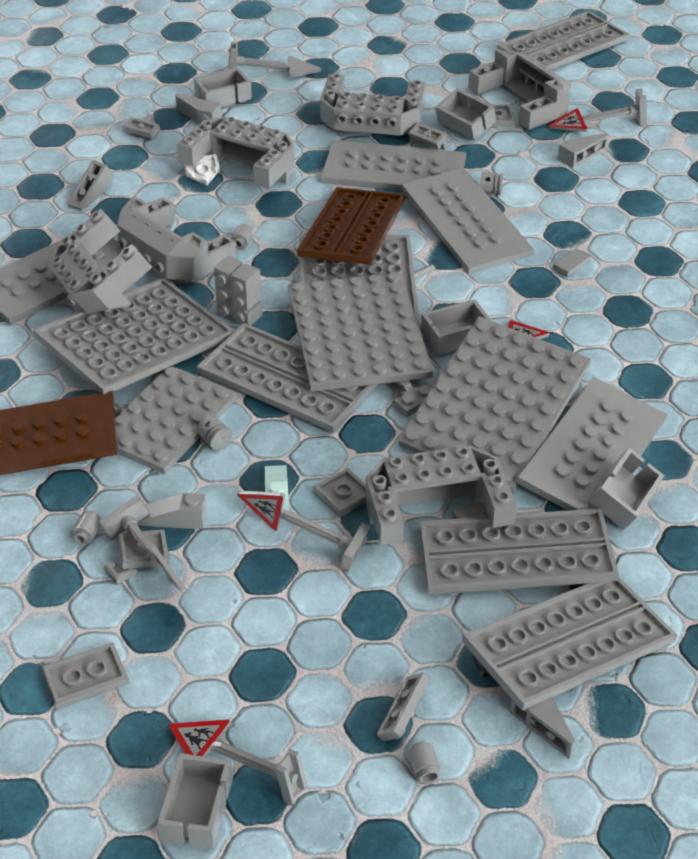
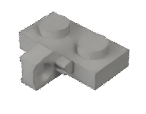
M149 113L142 120L130 117L122 125L124 132L152 139L160 131L159 124H156L154 121V115Z
M408 380L398 382L400 397L394 399V406L408 417L418 411L432 387L428 384L420 387L412 386Z

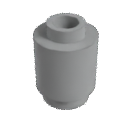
M241 224L236 227L231 236V239L236 241V249L243 250L247 247L253 235L251 227L247 224Z
M86 511L80 515L71 531V536L75 542L87 545L93 541L101 526L99 522L101 518L97 513Z
M426 742L415 743L408 752L415 777L419 779L420 783H432L440 777V765L434 747Z

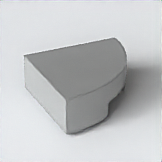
M116 562L104 565L105 572L117 585L137 574L136 568L123 569L122 564H116Z

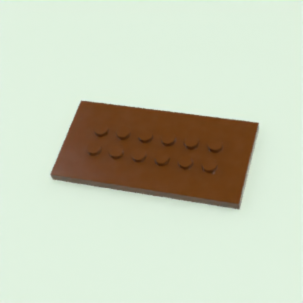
M336 187L298 247L297 256L371 265L405 201V194Z
M109 391L104 395L96 393L0 410V475L117 455L115 397L113 391Z

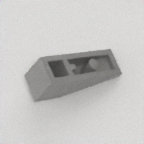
M181 94L175 95L176 109L198 124L204 120L222 117L221 103Z
M605 133L569 139L559 145L558 160L574 168L606 150L609 135Z
M92 160L67 204L79 210H84L107 190L115 175L106 164Z
M181 493L145 504L144 506L149 515L137 522L138 526L204 529L207 515L205 494Z
M553 697L523 711L511 699V714L570 759L573 756L575 740Z

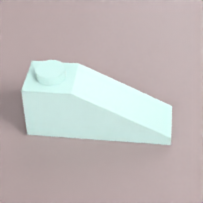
M287 465L265 466V492L284 493L283 509L289 511Z

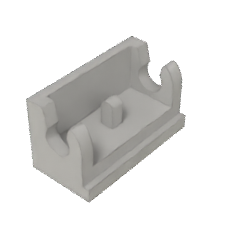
M417 123L409 132L411 143L415 144V139L435 146L437 150H440V147L443 150L447 148L446 133L421 123Z

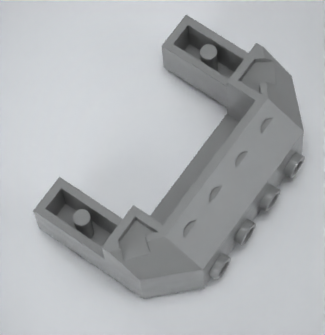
M496 49L494 62L469 70L468 88L475 93L482 94L504 85L528 102L520 105L518 122L528 130L559 119L567 114L571 83L528 55L515 51L507 52Z
M328 74L320 98V120L333 130L399 136L408 134L417 123H421L426 82L419 80L409 81L404 98L381 94L368 95L366 93L345 92V75Z
M234 117L204 120L177 143L178 162L194 166L204 156L216 154L217 159L225 157L253 165L254 184L270 188L276 181L287 183L294 168V144L287 133L278 129L267 128L263 125L252 124L248 121H241Z
M133 196L120 211L117 224L120 230L117 240L118 248L123 250L133 244L152 266L151 269L166 279L195 280L213 272L214 267L227 256L236 259V241L224 234L207 241L194 232L181 237L166 228L175 223V204L163 197L150 203H145L136 196Z
M102 209L92 213L86 222L78 225L72 234L61 240L48 265L52 270L50 274L67 295L68 299L74 305L78 303L87 314L131 305L123 292L152 268L141 253L131 244L129 247L124 248L115 259L110 260L101 270V266L92 255L120 232Z
M471 445L386 457L366 476V504L369 522L375 525L380 545L403 542L404 522L399 506L471 496L474 505L484 504L493 528L515 524L517 504L498 457Z

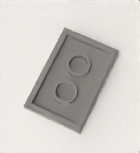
M113 642L42 666V672L56 709L129 684V678Z

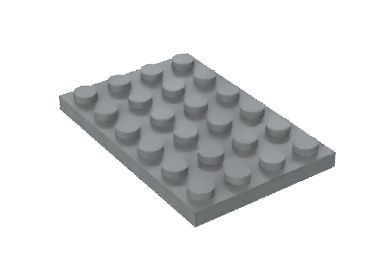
M170 366L166 368L116 416L117 454L166 474L200 438L197 433L200 421L209 415H215L219 418L237 399V392L176 367Z

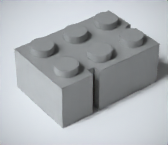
M238 67L193 78L195 96L199 99L221 103V107L230 106L236 103L235 101L242 103L252 99L251 81Z
M456 88L435 106L439 123L473 141L484 133V129L487 130L496 122L494 106L472 95L468 96L467 92Z
M227 256L214 267L217 314L241 325L243 323L252 325L262 316L260 269L247 263L243 265L242 261Z
M476 299L422 313L421 333L430 342V346L435 353L441 355L456 351L479 316L490 321L492 320Z
M630 447L615 461L599 484V487L596 488L588 500L596 508H602L603 514L623 530L638 517L665 476L650 463L636 475H633L632 473L645 459Z
M178 753L157 823L160 841L185 845V841L188 840L190 846L214 850L226 807V799H228L233 780L230 760Z

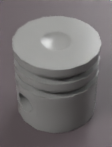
M482 172L480 187L486 194H492L493 192L494 194L499 193L501 195L503 174L498 175L496 173L494 175V173Z
M215 415L206 416L198 424V435L212 449L221 450L230 443L232 439L231 430Z

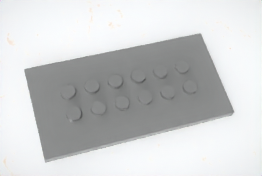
M585 11L497 44V49L528 55L545 67L553 70L629 39V33L594 13Z
M333 140L321 175V183L402 191L401 187L404 183L463 168L467 152Z
M464 167L402 184L401 190L468 274L533 255V247Z
M112 238L92 256L99 263L102 270L122 250L118 248L117 240ZM61 240L0 268V316L10 325L67 298V295L50 274L52 270L48 266Z
M243 323L197 366V373L332 433L339 428L378 386V384L311 392L301 346L246 323Z
M593 377L519 475L516 483L568 511L597 509L588 500L596 488L599 487V484L612 465L629 447L642 457L666 421L668 414Z
M602 508L516 514L514 525L495 528L492 527L488 516L420 521L429 595L614 582L619 579Z
M619 577L618 581L585 584L463 634L462 642L523 711L550 697H554L675 642L678 635Z

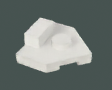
M216 154L204 156L194 166L183 164L187 177L206 186L220 171Z

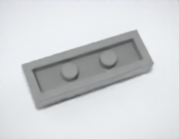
M424 672L406 677L377 733V736L383 742L399 739L404 735L406 726L414 715L416 706L424 695L425 688L430 680Z

